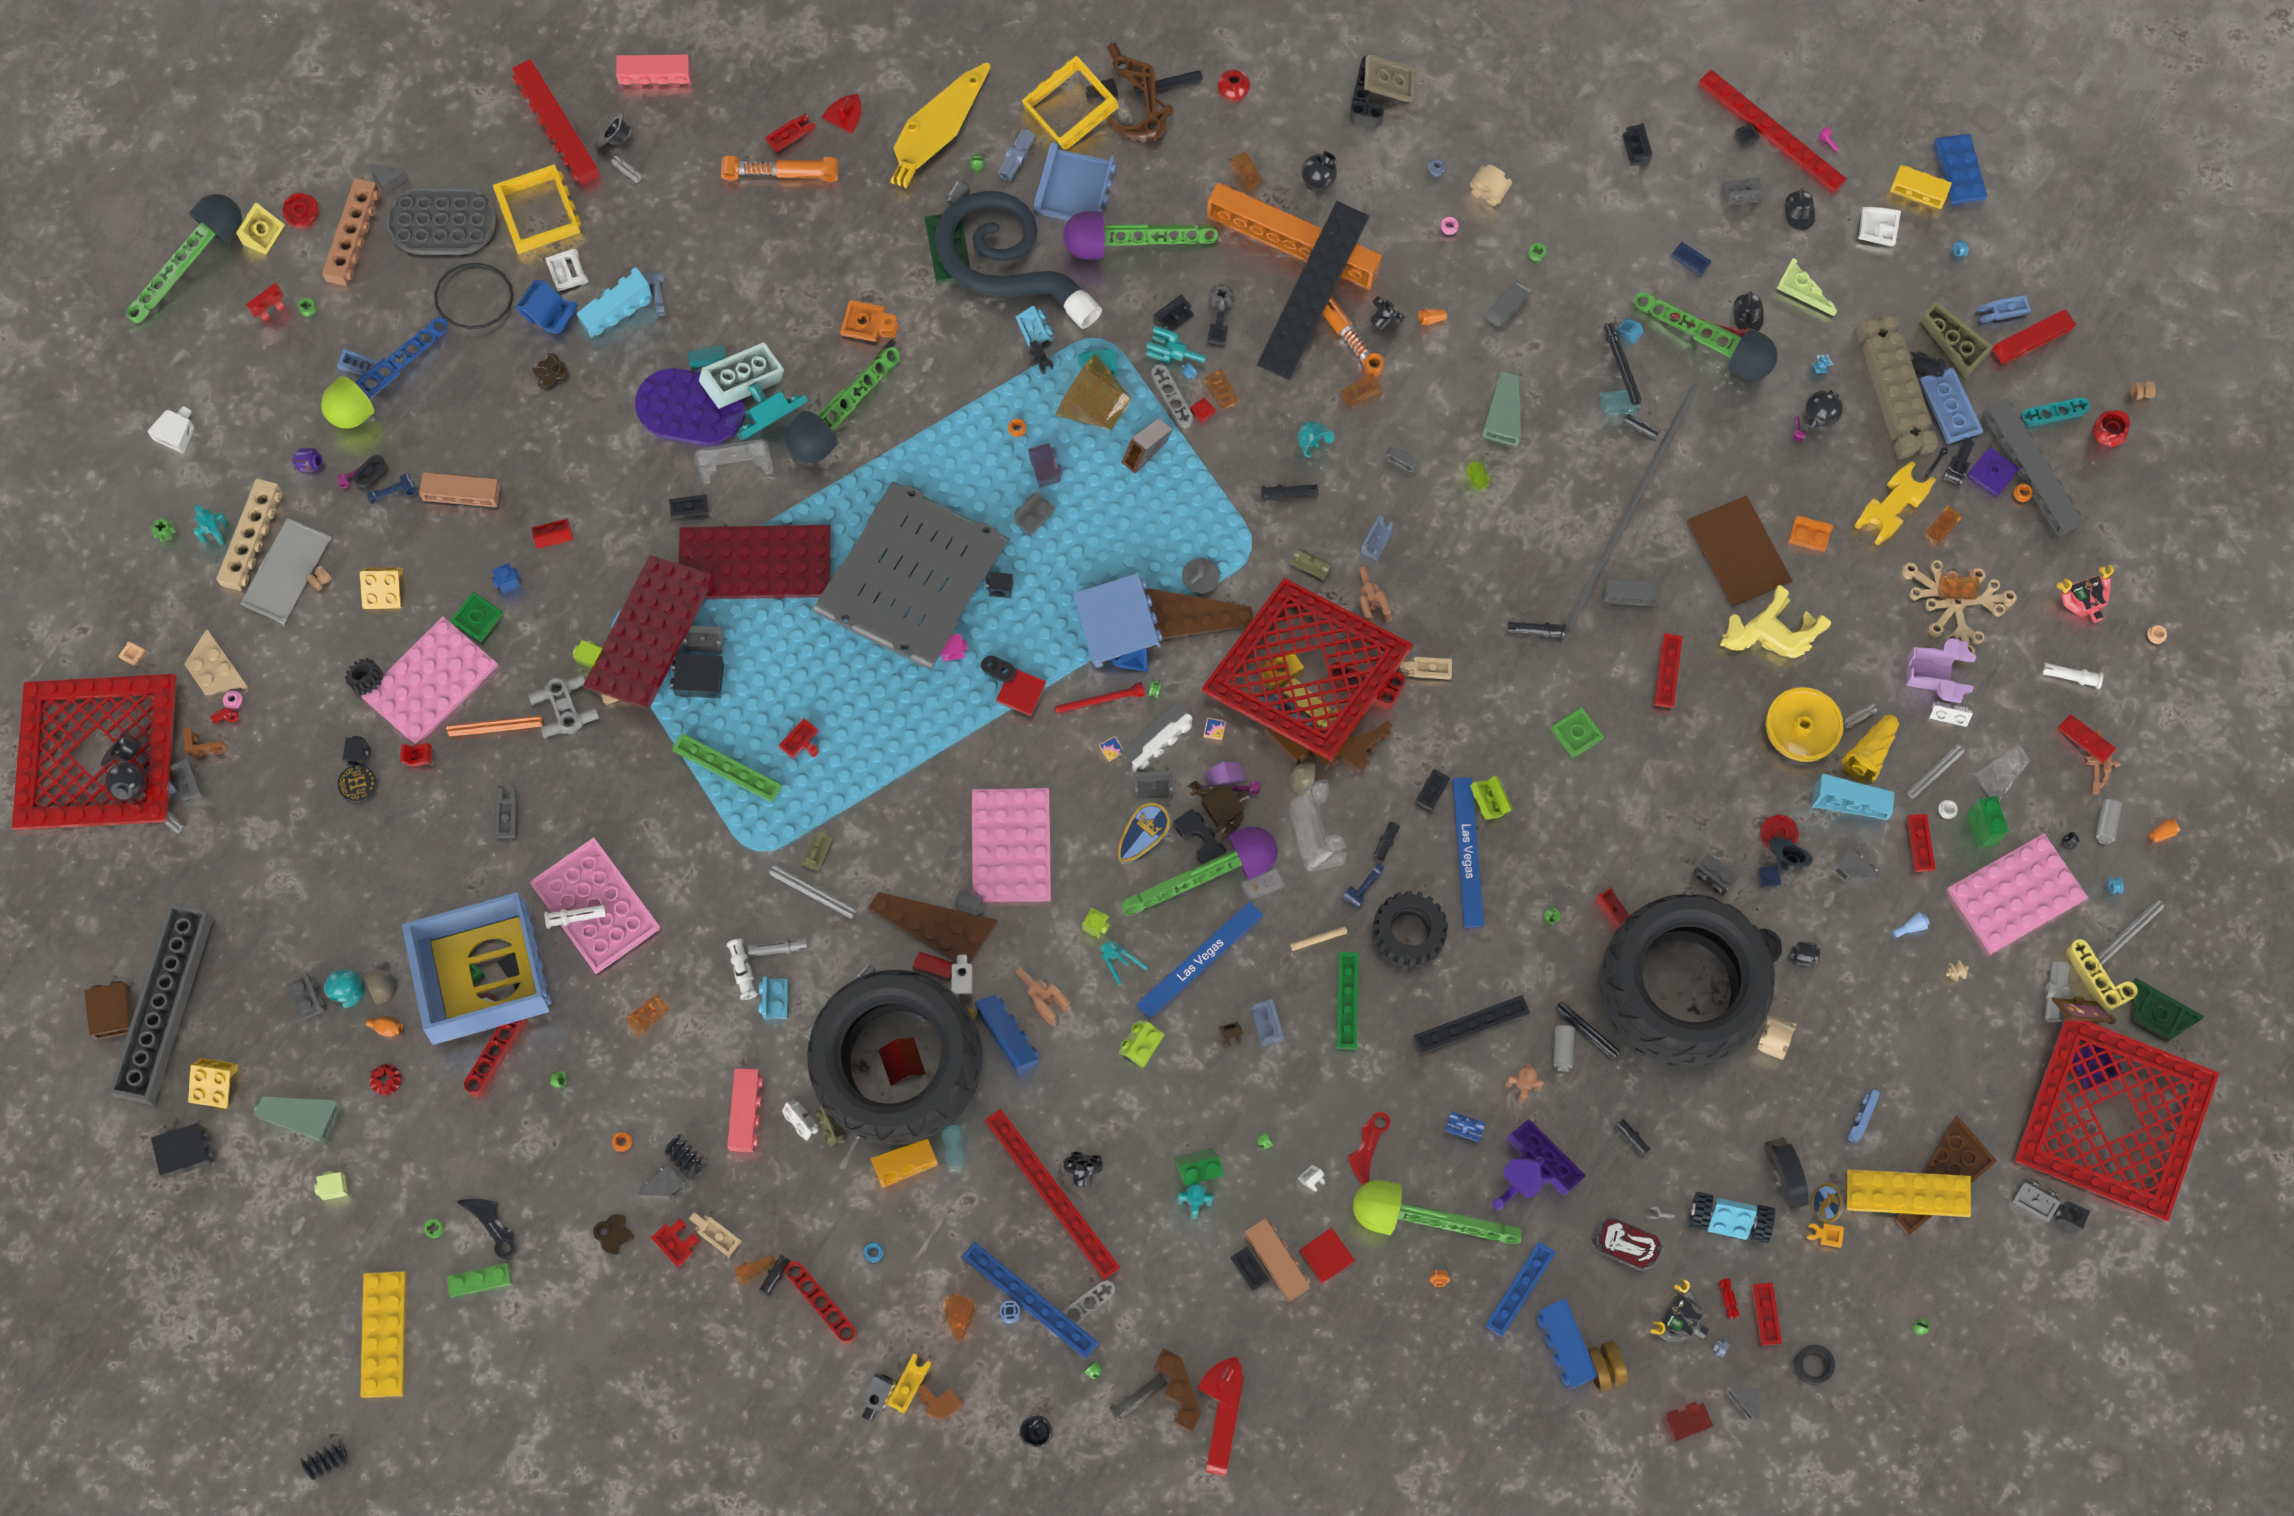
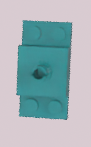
M759 383L754 384L748 390L757 403H755V406L744 411L750 423L738 428L740 432L736 435L739 440L746 439L808 402L806 396H799L797 394L786 400L780 391L770 397H766Z

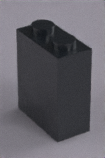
M677 654L676 660L672 663V671H675L674 678L670 680V689H673L674 695L721 699L725 664L723 656Z
M195 1123L151 1137L161 1177L168 1179L213 1164L211 1158L214 1157L211 1146H208L207 1139H209L207 1128L199 1123Z

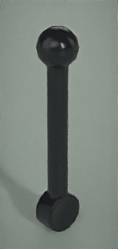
M1946 447L1941 448V453L1924 476L1928 478L1943 455L1948 453Z

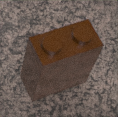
M114 981L110 983L111 985L107 986L94 985L91 986V989L84 990L89 1036L95 1040L128 1034L133 1018L130 987L123 981Z

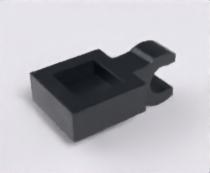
M1113 78L1100 81L1114 98L1118 97V90ZM1094 86L1086 87L1087 99L1100 96L1101 101L1105 100Z
M1217 312L1216 324L1210 323L1207 343L1225 346L1228 326L1223 325L1225 313Z
M1034 340L1029 343V354L1033 361L1037 360L1039 363L1040 372L1045 374L1044 366H1049L1053 369V362L1046 357V353L1038 342Z

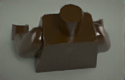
M1197 781L1190 783L1187 786L1193 790L1190 792V795L1194 796L1196 794L1201 797L1202 806L1217 827L1215 833H1220L1223 840L1228 834L1236 832L1244 819V806L1242 803L1250 799L1248 793L1242 790L1235 794L1231 787L1222 785H1200Z

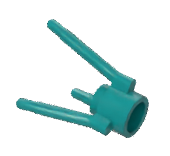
M1112 939L1108 940L1101 947V951L1104 953L1102 958L1106 961L1118 985H1121L1122 982L1110 958L1114 960L1118 957L1125 965H1128L1129 963L1121 955V952L1145 970L1148 969L1145 964Z

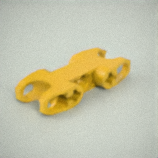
M1913 461L1901 468L1888 482L1887 486L1893 490L1882 503L1873 498L1854 525L1857 529H1860L1867 523L1876 525L1880 533L1874 542L1877 545L1891 537L1902 525L1904 520L1897 515L1909 503L1917 508L1924 501L1930 488L1936 481L1934 477L1929 478L1924 483L1914 481L1911 472L1916 463Z

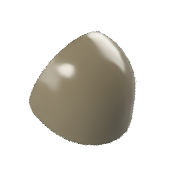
M1302 762L1292 769L1289 774V784L1295 792L1302 795L1313 794L1316 762Z
M380 969L365 972L366 982L375 1003L379 1005L389 1001L396 991L394 977L389 972Z

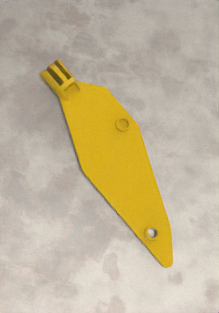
M983 63L961 75L907 120L893 148L899 165L891 178L892 184L907 188L916 169L957 136L991 68L989 63Z

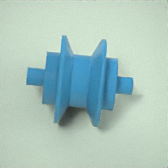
M1828 354L1826 356H1816L1818 362L1812 363L1816 374L1828 373L1827 367L1833 366Z

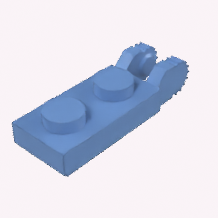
M2026 295L1992 301L1977 308L1978 313L1992 310V314L1984 315L1980 318L1981 323L2031 313Z
M1873 1089L1869 1094L1865 1093L1861 1102L1864 1105L1863 1109L1857 1112L1854 1122H1857V1124L1850 1129L1847 1137L1849 1142L1857 1143L1864 1135L1879 1098V1091Z

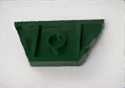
M2137 978L2133 980L2132 983L2138 989L2137 995L2133 998V1022L2163 1039L2170 1041L2204 1018L2200 1013Z

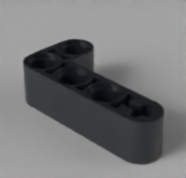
M1365 55L1361 59L1349 118L1355 124L1378 127L1383 122L1384 109L1381 105L1369 103L1371 91L1364 89L1365 83L1362 81H1365L1366 56H1368Z

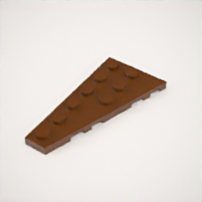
M1151 588L1145 589L1146 596L1150 595L1153 605L1150 606L1151 613L1154 612L1158 623H1155L1156 630H1160L1162 639L1247 628L1254 618L1251 606Z
M1956 1115L1922 1173L1971 1176L1972 1183L1994 1165L1997 1160ZM1898 1213L1894 1221L1909 1236L1933 1215Z

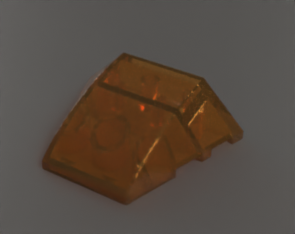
M1095 353L1084 365L1063 397L1055 416L1112 430L1132 399Z

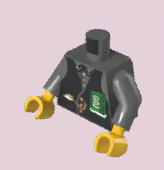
M1680 1278L1682 1286L1680 1287L1675 1284L1674 1288L1681 1291V1293L1678 1292L1673 1297L1661 1320L1653 1322L1656 1324V1330L1650 1329V1332L1658 1334L1667 1342L1687 1341L1693 1333L1704 1339L1709 1328L1699 1323L1704 1315L1701 1311L1702 1308L1690 1289L1689 1282Z

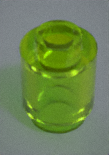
M1474 461L1466 466V473L1475 489L1481 490L1489 485L1488 483L1491 479L1483 464H1480L1479 461Z

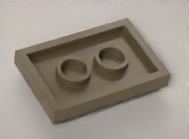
M1372 54L1366 56L1365 90L1408 103L1414 101V67Z

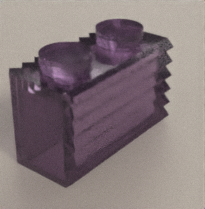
M1050 443L1028 449V456L1039 488L1061 482L1063 471L1061 465L1056 463L1057 453L1055 448H1051Z

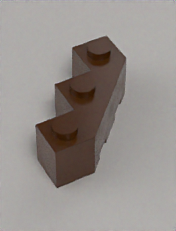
M1163 1348L1154 1366L1155 1371L1171 1378L1163 1398L1181 1406L1173 1425L1192 1434L1201 1415V1410L1182 1357Z

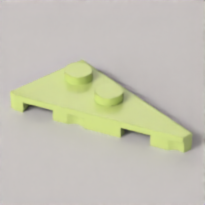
M1793 258L1777 289L1835 316L1837 310L1834 304L1822 295L1823 291L1809 278L1806 271L1803 272L1797 265V260Z

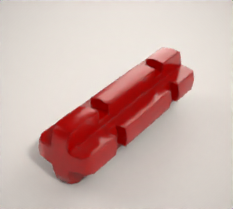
M1729 1278L1719 1281L1720 1288L1723 1289L1722 1296L1725 1308H1728L1726 1311L1728 1318H1737L1740 1314L1738 1308H1736L1737 1303L1734 1291L1731 1289V1280Z

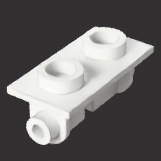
M1937 701L1932 703L1931 709L1933 710L1929 718L1967 727L1973 713H1971V710H1968V707L1954 705L1953 708H1950V704Z
M794 1099L790 1103L786 1102L782 1110L784 1117L794 1125L797 1133L808 1141L811 1134L814 1135L820 1130L818 1128L819 1125L810 1115L803 1118L807 1111L799 1101Z

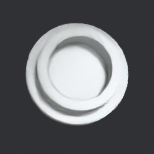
M1944 800L1939 804L1938 812L1943 818L1952 819L1957 815L1958 807L1955 802Z

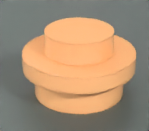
M2154 625L2148 630L2147 636L2151 642L2160 644L2167 638V632L2163 626Z

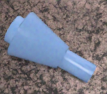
M1918 912L1903 926L1893 930V934L1897 938L1905 933L1928 929L1929 920L1925 914Z

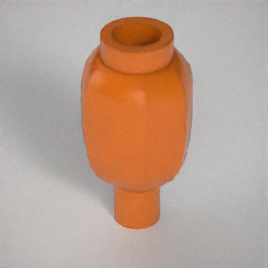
M381 1016L376 1020L367 1019L366 1026L373 1027L375 1032L380 1035L392 1037L396 1034H401L403 1031V1023L399 1022L395 1017Z

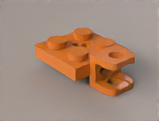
M849 300L840 334L841 336L876 342L878 334L879 337L895 338L899 325L896 322L897 317L895 315L885 313L884 306ZM866 318V323L860 324V322H858L859 320Z

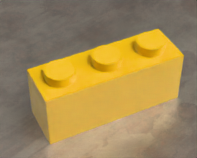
M1900 165L1890 191L1941 209L1952 183L1943 178L1931 176L1926 172L1914 170L1909 166Z

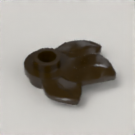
M553 353L546 354L545 361L537 362L532 368L535 374L541 376L538 383L539 387H549L557 379H562L567 374L566 364L560 361L559 357Z
M611 1215L606 1221L598 1222L594 1226V1237L601 1241L602 1249L609 1254L618 1255L619 1244L628 1243L633 1239L632 1232L623 1226L626 1218L624 1215ZM603 1228L607 1229V1233L605 1235L600 1234V1231Z

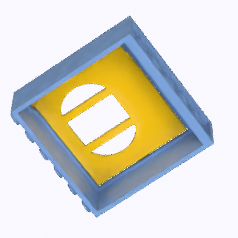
M518 892L401 924L423 1030L432 1045L550 1012L548 1005L551 1004V1000L545 988L547 987L545 976L541 971L543 965L538 957L537 952H539L537 941H535L533 936L535 935V930L529 919L531 918V913L525 899H521ZM502 939L512 944L510 947L468 958L473 949L486 940ZM515 953L520 972L518 976L474 987L470 964ZM520 982L518 989L510 997L501 1001H486L477 996L483 992Z

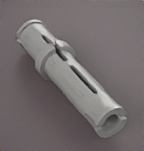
M807 937L791 940L786 938L784 941L748 945L749 957L777 953L791 954L794 951L808 950Z

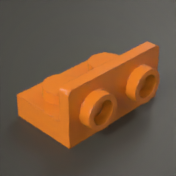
M1796 516L1792 524L1788 543L1825 552L1833 525L1822 520H1812L1807 516Z

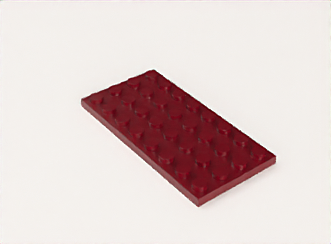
M830 525L679 527V564L711 573L715 577L705 599L815 598L821 596L830 582Z
M649 555L602 647L603 651L597 659L595 666H592L583 687L587 690L649 710L715 579L714 575Z

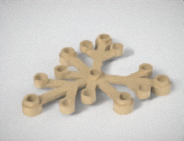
M1935 560L1930 566L1935 582L1919 572L1918 567L1914 563H1906L1901 570L1902 576L1906 579L1915 578L1930 588L1924 590L1918 587L1912 588L1909 593L1911 599L1918 600L1919 598L1941 596L1945 599L1936 601L1930 598L1926 601L1925 608L1928 611L1947 608L1937 623L1930 624L1927 629V635L1932 639L1940 638L1944 632L1943 626L1955 612L1958 627L1952 634L1948 635L1946 641L1949 638L1958 639L1960 637L1961 641L1968 642V650L1974 655L1975 650L1970 645L1969 638L1975 644H1980L1985 636L1982 632H1975L1966 626L1963 615L1965 606L1982 604L1991 610L1995 616L2000 617L2005 612L2004 606H2012L2017 599L2015 592L2012 590H2005L2002 594L1992 595L2000 587V582L1996 579L1988 583L1987 589L1981 596L1966 598L1975 585L1981 584L1985 579V572L1980 568H1975L1970 572L1969 581L1960 593L1957 586L1959 576L1957 572L1950 571L1946 576V581L1949 583L1950 588L1949 593L1944 587L1941 573L1943 564L1941 561ZM1934 564H1937L1939 566V569H1936L1934 567ZM1908 567H1911L1914 571H1909ZM1975 573H1979L1981 577H1977ZM1949 575L1954 576L1955 580L1950 579ZM1991 584H1995L1997 588H1993ZM1913 592H1917L1919 596H1915ZM2006 595H2010L2012 599L2007 598ZM1954 600H1958L1960 604H1956ZM1928 603H1933L1934 607L1929 606ZM1996 608H2000L2002 612H1997ZM1933 627L1938 628L1939 632H1936ZM1975 636H1980L1981 640H1977Z

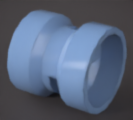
M1005 1301L1000 1307L1001 1319L1008 1324L1018 1321L1020 1318L1019 1305L1014 1301Z

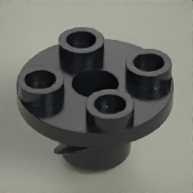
M1377 296L1373 300L1378 310L1370 320L1377 329L1384 330L1392 320L1401 324L1406 318L1400 311L1397 310L1396 312L1393 309L1394 305L1387 299L1384 300Z
M1078 1151L1072 1152L1071 1156L1064 1159L1063 1168L1073 1174L1074 1185L1088 1187L1092 1183V1175L1103 1170L1102 1157L1100 1155H1083L1082 1152Z

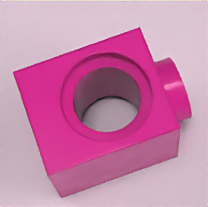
M961 634L952 635L941 653L943 662L965 658L964 651H968L966 639L962 640Z

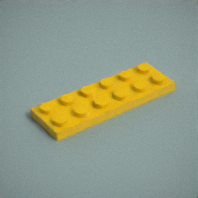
M1847 1169V1210L1970 1217L1971 1176Z
M404 1271L363 1274L360 1393L362 1398L404 1396L406 1272Z

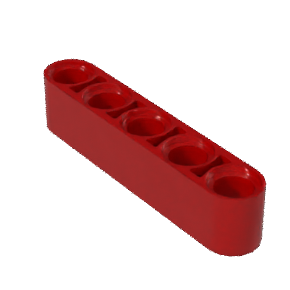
M2064 309L2000 341L1993 346L1992 351L2000 363L2005 364L2069 332L2077 324L2067 309Z
M527 1018L497 1027L464 1081V1088L471 1096L478 1097L484 1093L525 1027ZM505 1031H511L508 1038H502V1034ZM500 1048L498 1055H491L493 1049ZM484 1065H490L487 1072L481 1073V1068ZM479 1082L477 1089L470 1090L472 1083Z
M797 1261L790 1262L785 1269L789 1280L842 1343H853L857 1337L854 1326L804 1266ZM794 1267H798L801 1269L800 1274L795 1277L791 1276V1270ZM810 1282L814 1285L810 1292L803 1291V1286L806 1283ZM819 1298H825L827 1302L825 1306L817 1307L816 1301ZM833 1313L839 1315V1320L835 1323L829 1322V1316ZM851 1329V1337L843 1338L841 1335L843 1330Z
M1241 1393L1234 1408L1218 1401L1206 1466L1207 1473L1226 1476Z

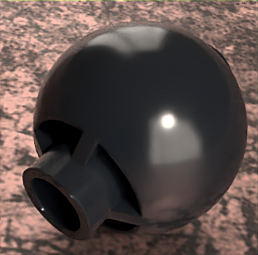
M1324 151L1322 154L1312 155L1305 160L1302 165L1301 176L1309 190H1325L1335 182L1337 167L1334 163L1336 158L1333 154Z
M1831 389L1829 392L1821 390L1812 394L1805 406V413L1808 417L1806 423L1816 430H1819L1820 427H1829L1835 424L1843 412L1842 401L1838 398L1840 395Z
M122 762L114 765L108 771L105 784L108 792L114 798L121 801H131L138 798L145 790L146 776L137 764Z

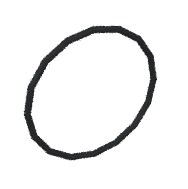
M482 263L461 264L448 270L438 281L434 291L435 307L443 319L456 327L465 329L486 328L499 322L510 310L513 301L512 284L503 272L491 265ZM472 266L492 269L501 275L509 286L510 299L506 310L497 319L484 325L467 326L455 323L444 315L438 305L437 296L441 283L450 273L463 267Z

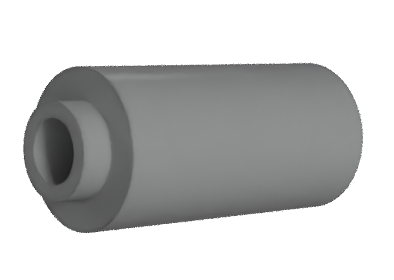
M2112 799L2102 801L2096 838L2100 843L2110 844L2116 840L2122 803Z
M1560 1025L1555 1027L1553 1066L1558 1071L1566 1072L1569 1071V1068H1573L1575 1028L1572 1026Z

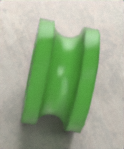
M1541 243L1533 244L1528 253L1529 257L1534 261L1542 260L1546 253V248ZM1534 250L1541 251L1540 255L1534 253Z
M302 298L298 302V309L302 315L311 316L315 313L316 306L312 299ZM306 304H309V309H304Z
M1152 680L1149 696L1155 695L1156 698L1159 697L1162 687L1161 681L1156 683L1155 680Z
M430 1219L424 1225L425 1234L431 1238H437L443 1233L444 1226L436 1219ZM437 1223L435 1226L439 1227V1229L434 1231V1234H430L432 1231L429 1230V1227Z

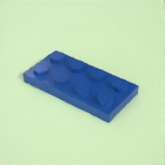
M1971 134L1936 138L1934 144L1943 177L1946 181L1952 183L1948 192L1950 203L1957 204L1986 200L1987 193Z

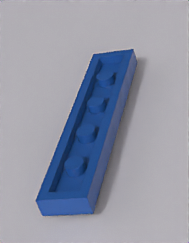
M1540 1241L1537 1243L1485 1324V1327L1503 1337L1554 1257L1555 1251Z

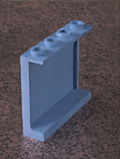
M1051 142L1034 201V213L1063 220H1069L1075 214L1086 211H1101L1104 214L1102 207L1107 204L1108 200L1106 192L1107 189H1111V174H1115L1117 163H1114V156L1111 155L1110 160L1060 150L1058 149V143Z
M1139 573L1074 593L1091 658L1096 668L1104 666L1103 661L1153 645H1157L1158 648L1161 647L1162 635L1160 630H1156L1155 623H1158L1155 613H1151L1150 606H1153L1150 595L1146 596L1145 589H1148L1145 578L1141 579Z

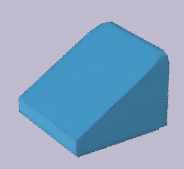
M1626 318L1616 331L1620 336L1634 344L1642 335L1643 328L1640 322Z

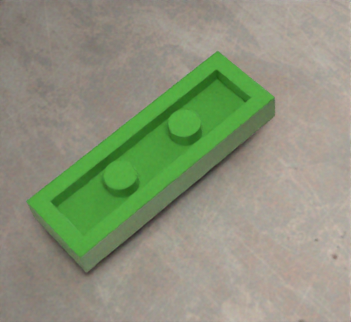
M507 1263L447 1276L451 1298L512 1284Z

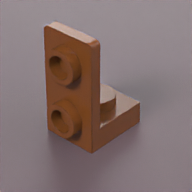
M191 727L183 729L184 749L189 756L197 758L202 757L203 754L211 753L217 755L223 751H228V746L224 741L199 744V736Z

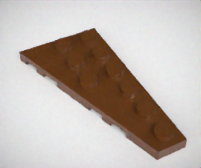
M881 892L876 894L868 906V910L956 964L958 955H968V964H970L998 923L996 919Z

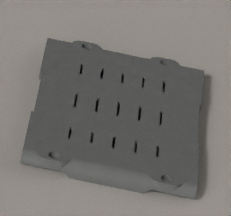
M893 481L868 519L866 528L846 560L838 567L821 594L813 612L922 667L932 670L958 627V619L982 579L985 582L1010 538L998 533L996 528L984 522H976L923 496L921 491L911 486H902ZM908 516V518L906 519L905 523H904L903 526L901 527V525H902V523L904 522L905 518ZM936 531H938L937 534H936V536L934 537L933 541L931 542V540H932L933 536L935 535ZM966 546H968L967 549L965 550L964 554H963L962 557H961V554L963 553L964 549L966 548ZM902 557V559H901V561L899 562L898 566H897L896 569L894 570V568H895V566L897 565L898 561H899L900 558ZM916 564H918L917 567L915 568L914 572L912 573V575H911L910 578H909V575H910L911 572L913 571L914 567L916 566ZM948 578V580H947V582L945 583L944 587L942 588L941 592H939L940 589H941V587L943 586L944 582H945L946 579ZM911 607V609L909 610L908 614L906 615V617H905V619H904L905 614L907 613L908 609ZM924 615H926L925 618H924V620L922 621L921 625L919 626V624H920L921 620L923 619Z

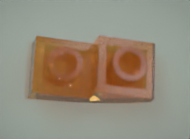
M1246 152L1229 159L1236 176H1240L1246 190L1263 183L1256 166Z
M1948 505L1925 533L1941 544L1962 519L1963 515Z

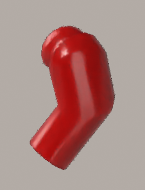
M223 708L210 715V718L214 724L221 720L236 722L239 719V714L235 710Z

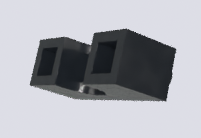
M1192 808L1174 820L1173 827L1184 842L1192 837L1200 838L1203 841V847L1197 850L1195 855L1202 865L1226 854L1227 851L1221 842L1218 843L1215 840L1213 830L1204 825V819L1199 812L1195 813Z

